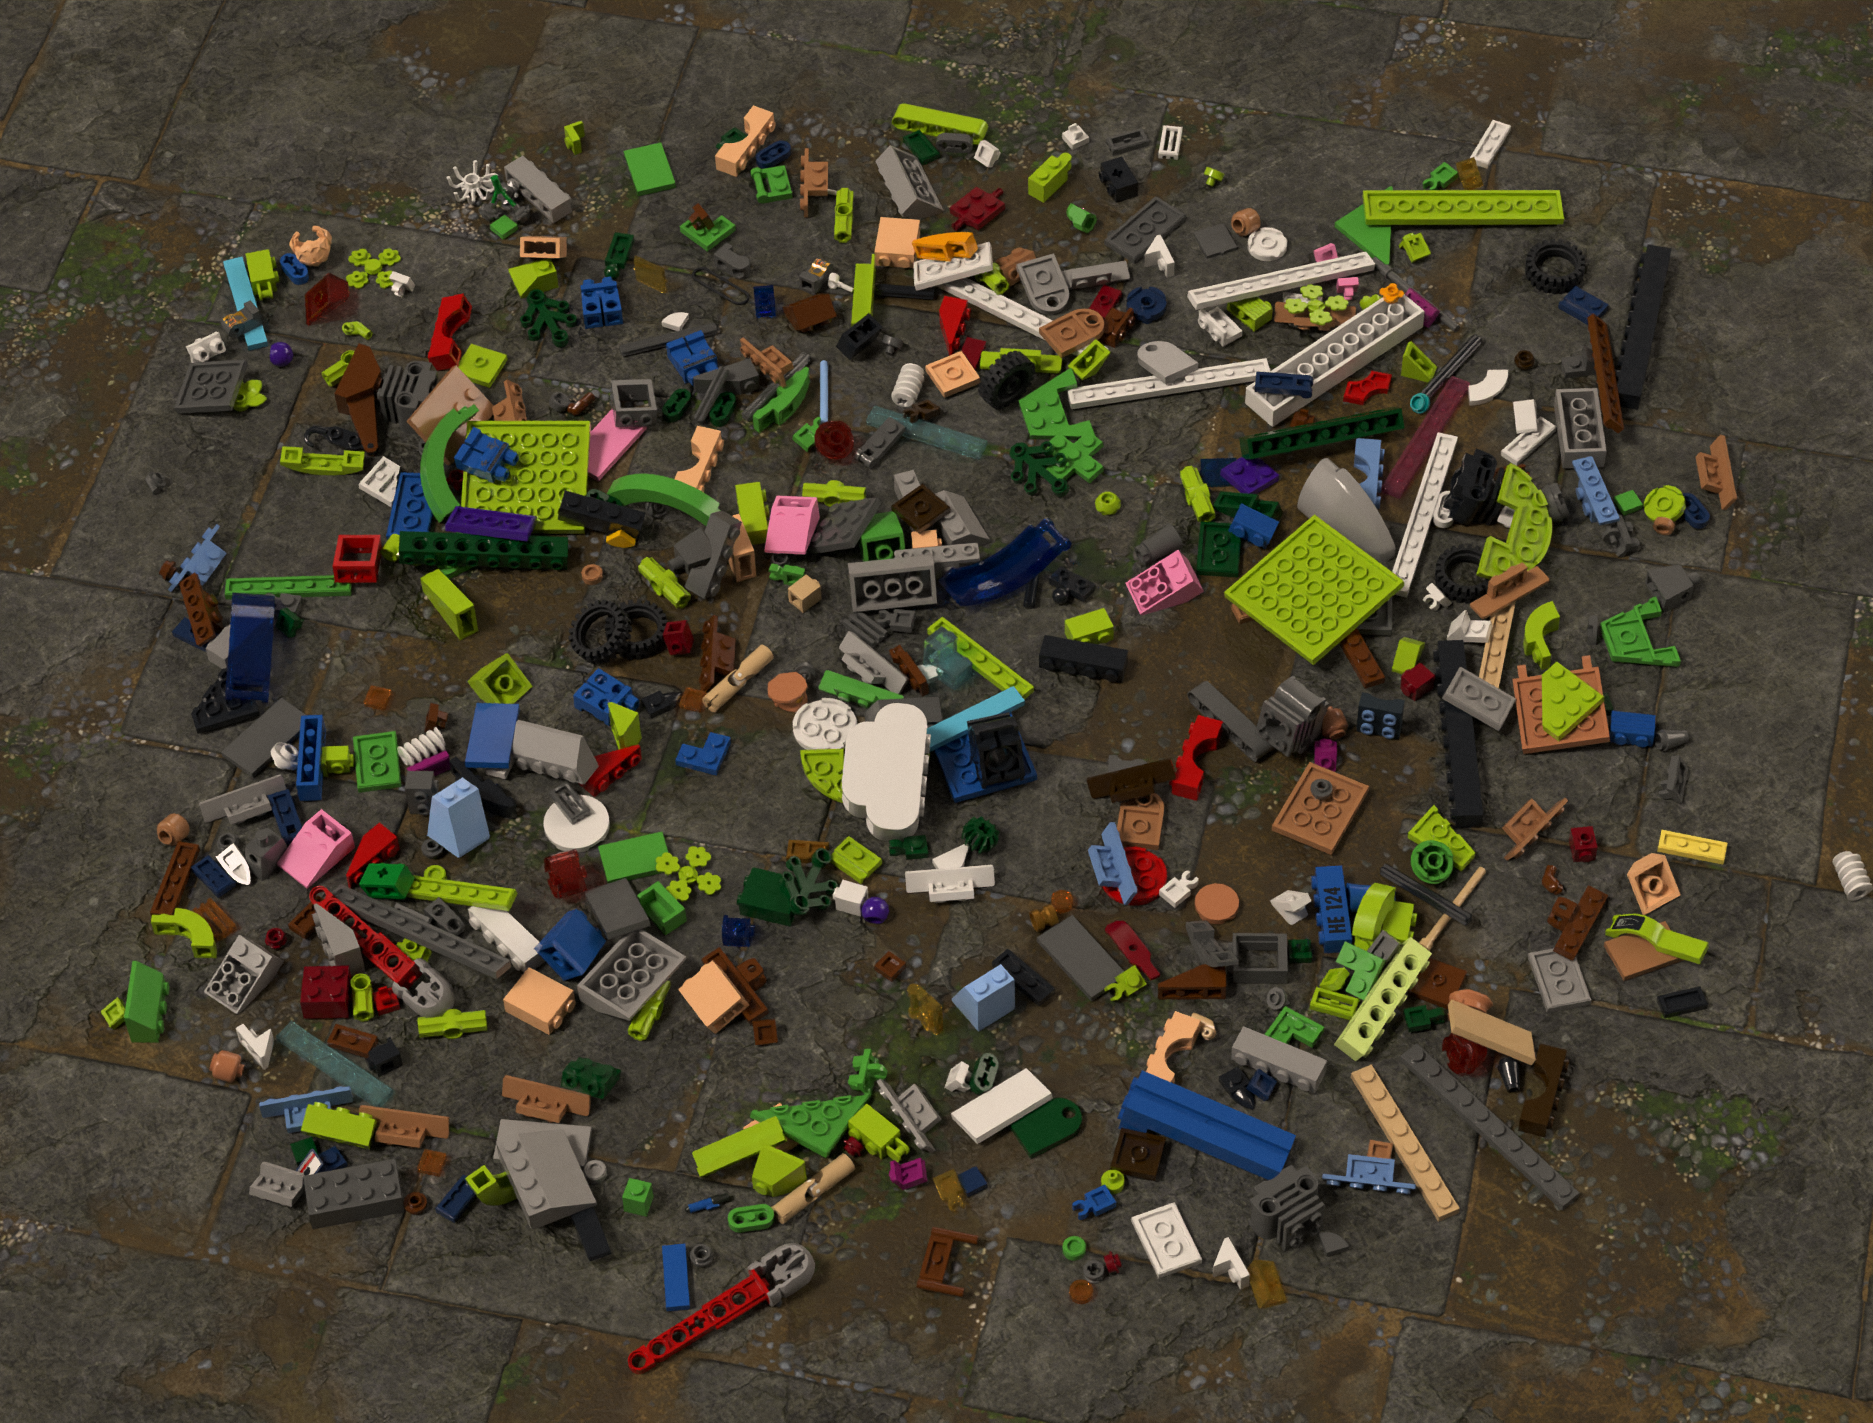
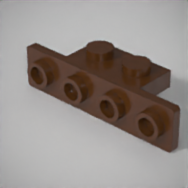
M193 573L182 580L179 585L196 644L201 647L216 637L215 632L220 633L224 629L223 617L218 610V600L216 597L202 589L198 574Z
M716 615L705 621L702 628L704 633V639L701 644L703 656L700 661L702 672L699 678V683L701 684L700 692L705 693L713 685L714 672L727 676L734 670L736 639L717 632L718 616Z

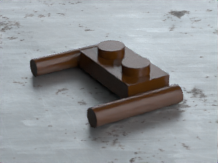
M932 1227L916 1288L963 1297L965 1288L943 1284L953 1248V1241L977 1245L979 1236Z

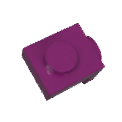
M1330 739L1315 741L1314 764L1333 772L1336 771L1337 742Z
M922 1158L902 1165L895 1160L890 1161L891 1170L889 1171V1177L892 1183L898 1185L902 1190L927 1182L926 1165Z

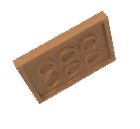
M453 366L406 422L427 442L434 428L453 408L458 412L464 406L469 408L475 404L479 411L469 421H488L493 415L492 407L494 405L457 366ZM467 422L454 431L447 442L444 452V462L447 466L455 461V455L462 444H465Z
M1309 762L1274 821L1272 831L1332 855L1366 797L1369 786ZM1317 779L1329 781L1332 784L1331 795L1325 800L1316 799L1310 791L1313 781Z

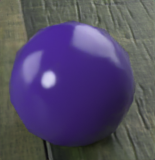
M284 342L272 344L270 362L278 367L290 364L293 359L292 348Z
M880 897L868 898L861 908L862 917L869 923H883L888 917L889 906Z

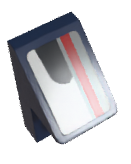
M336 1146L319 1155L312 1148L295 1171L304 1173V1175H311L348 1166Z

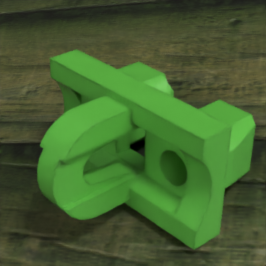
M864 1049L863 1055L854 1056L853 1068L855 1071H859V1074L850 1075L848 1084L852 1090H861L863 1094L869 1092L872 1095L875 1080H884L888 1071L883 1065L879 1064L877 1058L873 1057L871 1049Z

